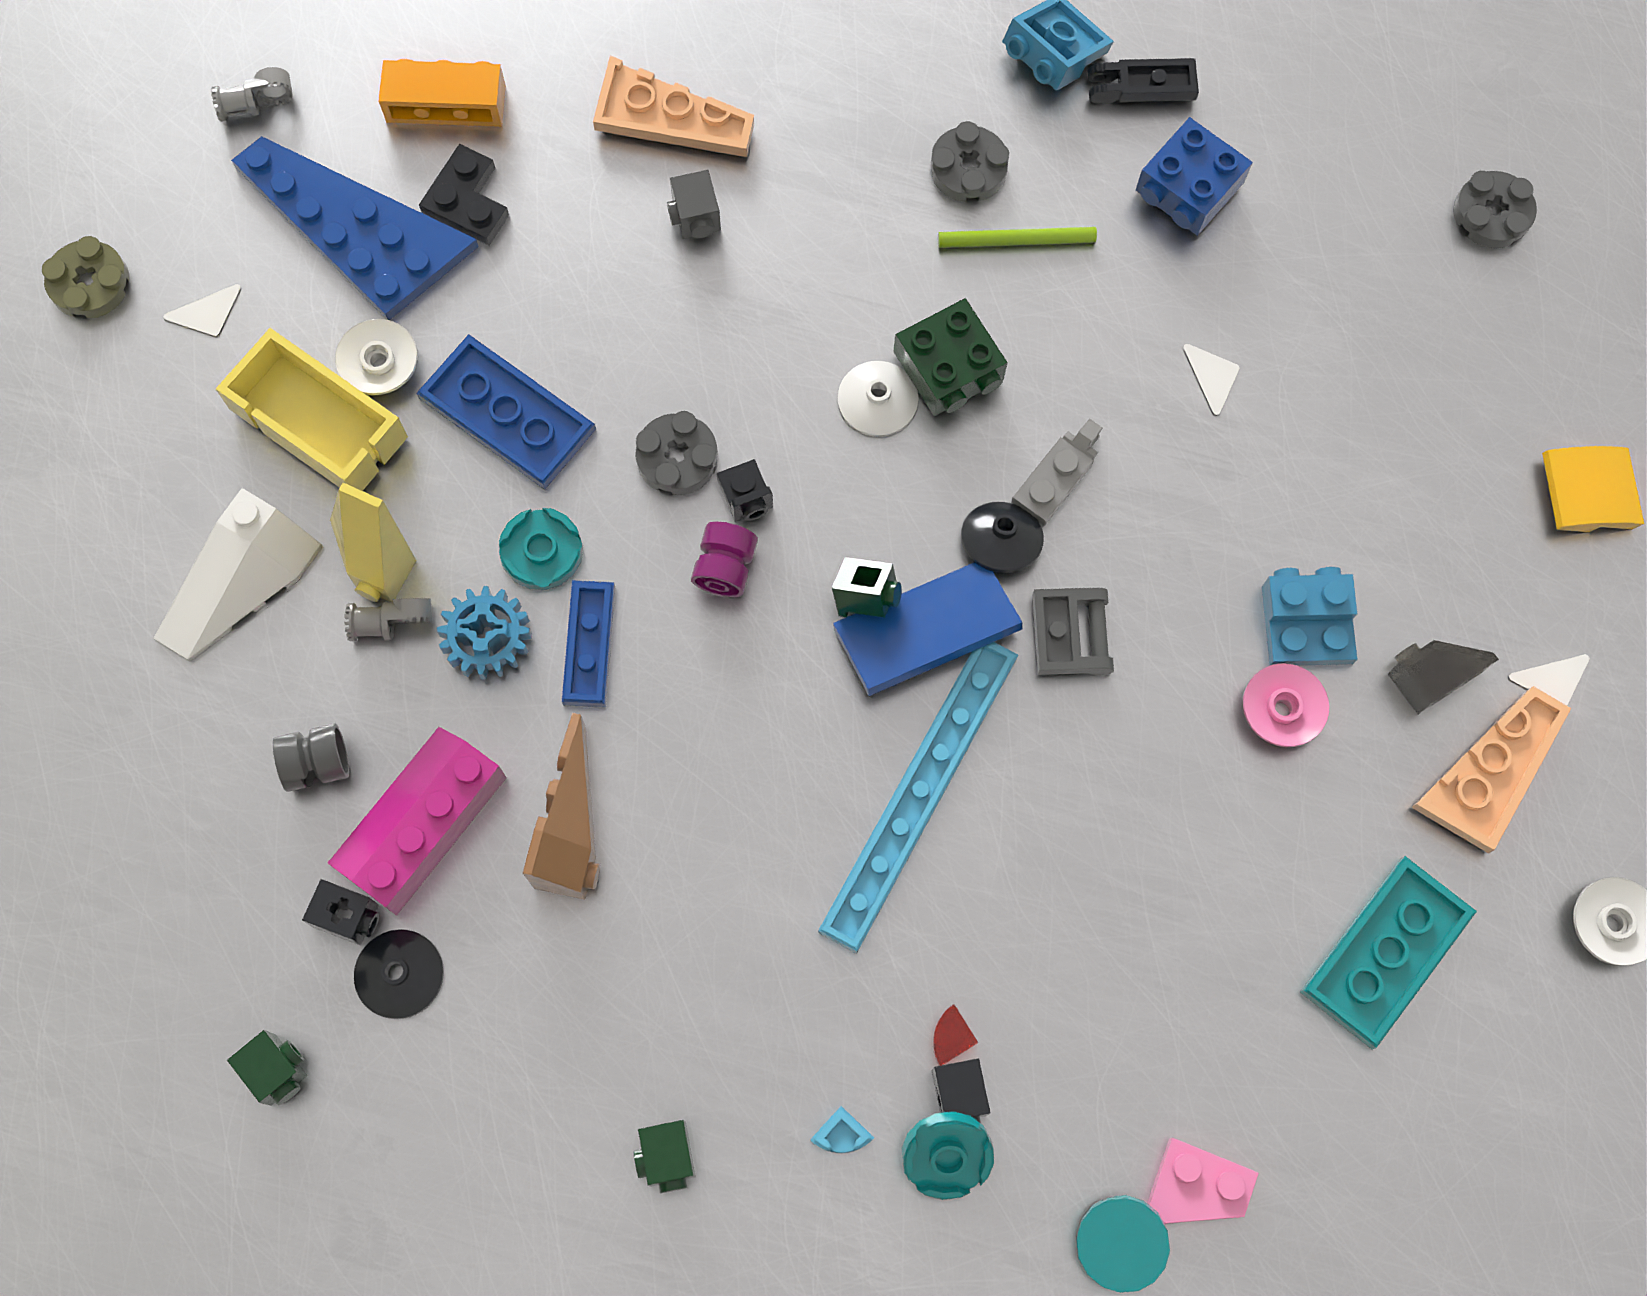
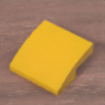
M1584 446L1551 449L1542 453L1557 530L1591 532L1599 527L1632 530L1644 524L1629 448Z

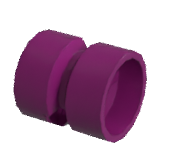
M718 521L706 524L700 544V549L705 554L700 555L699 559L695 562L691 582L696 587L715 595L724 597L742 596L749 572L744 565L750 564L753 561L758 537L750 530L736 524Z

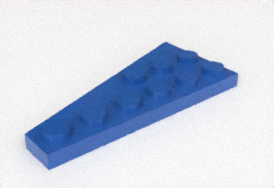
M263 136L231 160L235 168L387 320L395 317L479 247L475 238Z

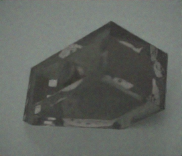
M1433 640L1422 648H1419L1414 643L1396 655L1394 658L1398 664L1388 675L1419 715L1486 671L1499 659L1493 652Z

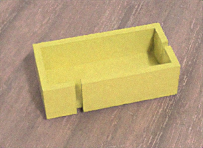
M271 328L265 332L216 387V391L232 412L256 429L260 428L263 434L339 488L342 483H345L363 491L379 472L376 462L380 461L385 465L408 438L399 417Z

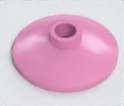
M1274 664L1260 670L1247 684L1243 695V711L1249 726L1260 738L1276 746L1296 747L1310 742L1322 731L1329 716V700L1321 682L1308 670L1293 664ZM1277 703L1285 704L1289 709V714L1286 716L1280 715L1276 711L1275 705Z

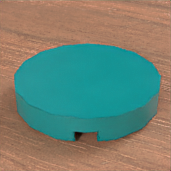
M542 508V510L534 511L530 509L520 512L507 523L499 540V555L504 570L514 582L528 589L547 590L562 585L575 574L582 560L583 545L577 526L567 515L552 508Z
M957 1112L935 1113L920 1120L907 1133L902 1146L904 1173L908 1180L910 1179L916 1185L917 1190L925 1196L942 1200L961 1198L971 1193L970 1188L975 1187L978 1183L981 1186L988 1179L994 1165V1148L991 1138L984 1125L969 1115Z
M1128 1195L1107 1198L1092 1205L1081 1219L1076 1239L1078 1258L1087 1275L1100 1286L1119 1293L1136 1292L1153 1284L1165 1270L1170 1254L1168 1230L1159 1213L1145 1201Z

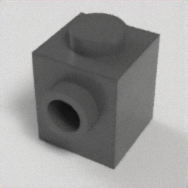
M709 170L671 177L670 185L673 201L667 202V208L672 226L679 224L682 238H704L713 232L721 231L720 210Z

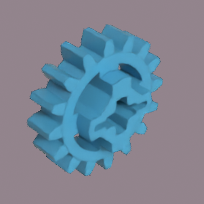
M483 586L480 596H475L471 589H467V600L461 602L454 597L451 601L455 610L453 612L442 611L441 613L442 618L448 624L437 627L439 636L446 639L439 644V647L443 654H450L447 660L453 668L462 663L461 671L467 677L470 676L474 669H477L481 680H486L488 670L494 669L499 677H502L503 665L507 663L511 667L517 668L518 664L514 657L516 653L527 655L528 649L522 640L532 638L530 628L524 627L530 622L527 612H519L522 606L517 598L507 603L508 596L503 589L495 597L492 596L488 586ZM495 609L507 615L512 623H508L506 619H498ZM490 627L492 631H487L485 638L480 639L478 635L484 633V628ZM458 643H462L464 646H472L474 656L465 653ZM504 646H506L502 651H500L499 653H497L501 648H503Z

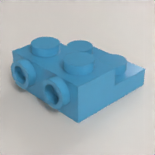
M1046 0L1014 17L1002 43L1006 45V50L1010 57L1024 61L1033 69L1037 81L1042 84H1049L1057 91L1080 78L1085 66L1107 54L1114 41L1069 1Z
M1339 567L1320 568L1315 571V575H1300L1297 568H1282L1274 571V576H1269L1262 586L1269 666L1282 663L1297 666L1354 664L1358 659L1353 619L1358 613L1353 574H1341Z

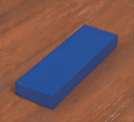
M572 580L562 691L563 706L606 708L615 597L614 582Z

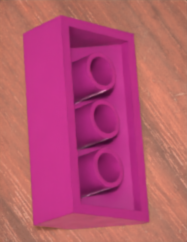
M438 727L332 856L328 864L397 916L507 777L499 765L468 742Z

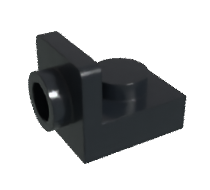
M755 459L716 473L717 481L735 522L744 518L747 521L758 519L764 516L768 509L773 508V493L770 486H766Z

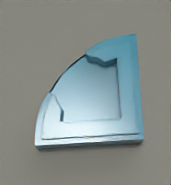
M840 1106L810 1141L825 1151L849 1153L866 1146L874 1137Z

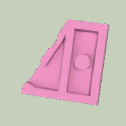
M1169 1138L1147 1204L1159 1213L1164 1224L1245 1217L1259 1173L1175 1138Z

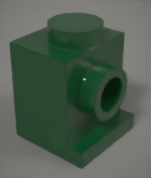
M845 557L832 586L838 615L840 617H847L848 613H856L885 618L889 607H897L901 600L902 586L896 580L893 564Z

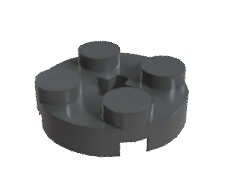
M970 121L961 122L957 128L950 129L941 135L934 144L931 157L934 184L943 194L957 201L966 202L967 198L979 197V201L987 199L997 193L1005 182L1009 150L993 132L978 127ZM973 158L979 167L969 166L965 169L962 167L963 159Z
M1477 171L1463 185L1455 199L1453 207L1455 221L1458 226L1462 223L1463 227L1469 232L1467 237L1474 243L1488 248L1507 247L1515 240L1522 238L1535 221L1537 205L1533 196V185L1525 178H1517L1506 172ZM1495 203L1503 211H1501L1499 216L1493 215L1492 208L1486 207V204Z
M680 411L676 414L671 413L652 420L638 433L635 453L637 467L640 475L650 487L658 491L659 488L664 491H672V495H685L697 491L710 480L718 455L717 443L710 428L701 420L696 419L692 413ZM677 446L686 449L683 453V461L678 462L675 458L667 459L665 456L670 453L669 449L671 447Z

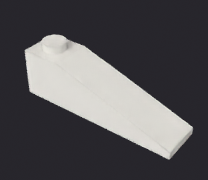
M242 488L216 522L153 639L191 662L228 634L235 623L251 611L256 613L266 605L265 601L283 587L288 589L296 583L323 547L322 544L277 508Z

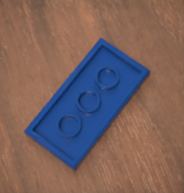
M470 334L465 337L417 392V396L421 401L544 490L596 430L595 423Z
M975 562L902 593L899 605L897 607H889L885 618L855 613L833 623L834 631L868 696L1023 630L1022 620L993 571L987 570Z

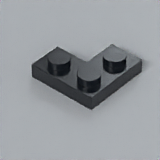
M459 143L419 203L421 213L490 246L509 216L506 206L479 194L495 169L493 159Z

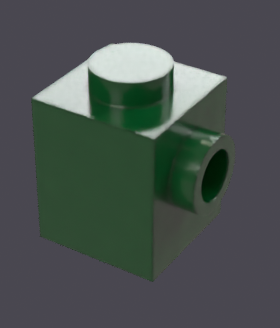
M266 1030L260 1032L227 1059V1062L257 1101L270 1106L275 1102L277 1105H281L291 1099L301 1088L298 1083L308 1076L300 1066L305 1060L298 1049L289 1040L282 1043L276 1034Z
M679 1120L638 1129L641 1149L634 1151L638 1179L646 1177L648 1186L659 1185L660 1194L687 1188L686 1179L694 1178L696 1175L686 1122Z

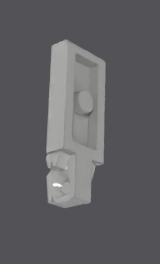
M1089 418L1076 436L1068 431L1063 438L1060 437L1012 497L1011 503L1033 515L1039 523L1045 526L1092 467L1098 452L1091 447L1100 437L1099 433L1103 428Z

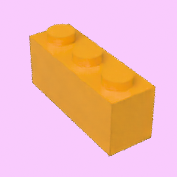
M399 59L397 61L383 60L378 102L386 123L502 127L506 85L501 65L486 61L454 63L448 60H438L436 62L413 61L410 59Z

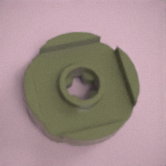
M92 236L82 237L78 241L67 244L59 249L51 258L43 263L41 271L44 276L46 293L57 308L66 315H85L86 318L101 317L119 306L126 295L124 291L126 278L129 281L128 268L118 252L110 245L99 242L96 237ZM94 273L91 276L93 282L90 285L86 286L83 282L78 283L83 274Z

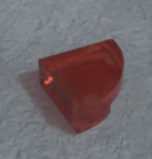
M955 1004L943 1013L934 1031L933 1053L938 1066L945 1065L978 1044L977 1039Z

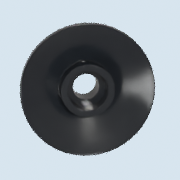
M990 502L978 506L967 515L961 529V542L967 555L979 566L993 572L1013 573L1028 568L1038 559L1043 548L1044 535L1038 520L1021 507L1008 502Z
M404 929L387 931L373 938L359 954L354 968L355 990L362 1003L379 1016L389 1019L412 1017L425 1010L438 995L443 982V962L437 948L425 936ZM394 964H401L403 968L401 977L391 980L388 976L389 968Z

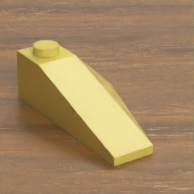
M342 483L337 493L330 522L346 572L356 586L355 592L373 602H378L379 598L393 602L417 560L384 501Z

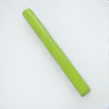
M1096 227L938 232V248L1096 243L1097 240Z

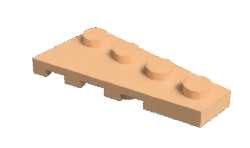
M610 55L593 125L595 131L747 157L754 128V115L708 96L704 99L690 93L688 87L676 82L674 85H670L655 78L654 73L639 68L638 71L623 65L622 60Z
M1531 687L1412 808L1488 854L1494 851L1571 708L1536 687Z

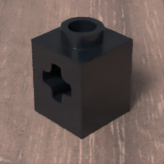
M320 879L302 921L313 928L361 946L364 937L369 938L378 924L379 912H376L379 904L370 897ZM340 909H350L353 911L350 919H340L337 917Z
M979 1058L936 1066L931 1070L940 1113L957 1112L969 1115L980 1123V1117L991 1113Z

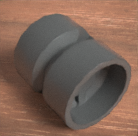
M336 723L312 728L307 737H304L300 732H295L273 738L274 761L280 782L286 792L311 787L316 778L320 779L323 783H328L349 777L347 751L342 733Z

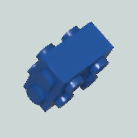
M1189 117L1142 169L1135 191L1141 195L1145 202L1159 207L1170 215L1178 226L1189 229L1198 236L1244 184L1253 162Z

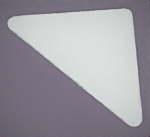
M235 284L164 314L163 318L166 321L217 336L241 287L239 284Z
M1185 344L1183 346L1184 351L1213 414L1219 415L1240 367L1233 362L1195 346Z
M1586 654L1511 673L1509 679L1528 690L1534 686L1563 704L1568 705L1590 658Z

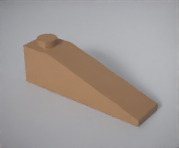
M572 713L557 761V771H561L562 774L560 780L553 779V781L549 782L546 791V813H548V817L538 816L523 875L534 889L585 900L588 889L594 890L597 885L600 864L595 863L596 854L586 727L581 714Z

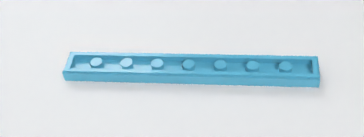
M995 642L971 652L820 926L818 933L857 954L1016 662L1018 654Z

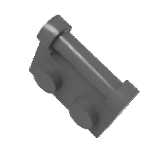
M1105 588L1034 589L1032 598L1038 675L1085 673L1107 675L1113 673L1114 663L1113 658L1109 657L1105 615V605L1109 603L1108 590ZM1077 605L1088 607L1092 656L1081 657Z

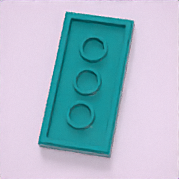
M1404 856L1398 861L1300 993L1370 1049H1376L1477 911L1408 857Z

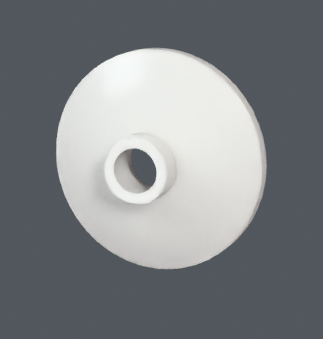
M371 319L356 324L342 336L335 353L336 368L340 377L367 395L387 394L403 386L414 373L418 360L417 347L411 334L400 324L386 319ZM376 360H386V362L379 367H373V364Z
M885 361L866 362L853 368L843 378L838 390V407L845 422L855 431L871 437H886L900 432L913 420L918 407V390L906 371L901 367ZM873 389H882L886 394L883 397H875L871 391Z
M1619 877L1604 878L1586 887L1576 901L1573 914L1575 930L1583 946L1597 959L1612 965L1629 966L1646 960L1647 890L1636 882ZM1608 916L1616 920L1618 924L1616 932L1608 927L1606 922Z

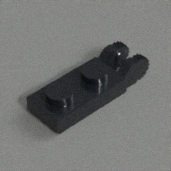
M1194 58L1119 60V62L1095 63L1087 69L1088 80L1093 83H1106L1105 85L1097 84L1090 88L1089 100L1095 104H1111L1117 100H1120V102L1197 100L1199 94L1196 59ZM1118 79V83H1110Z

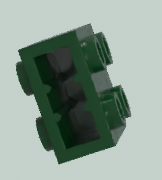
M966 298L895 334L893 352L934 416L944 411H947V413L957 411L967 403L968 398L980 392L983 395L989 394L1003 383L1008 362Z

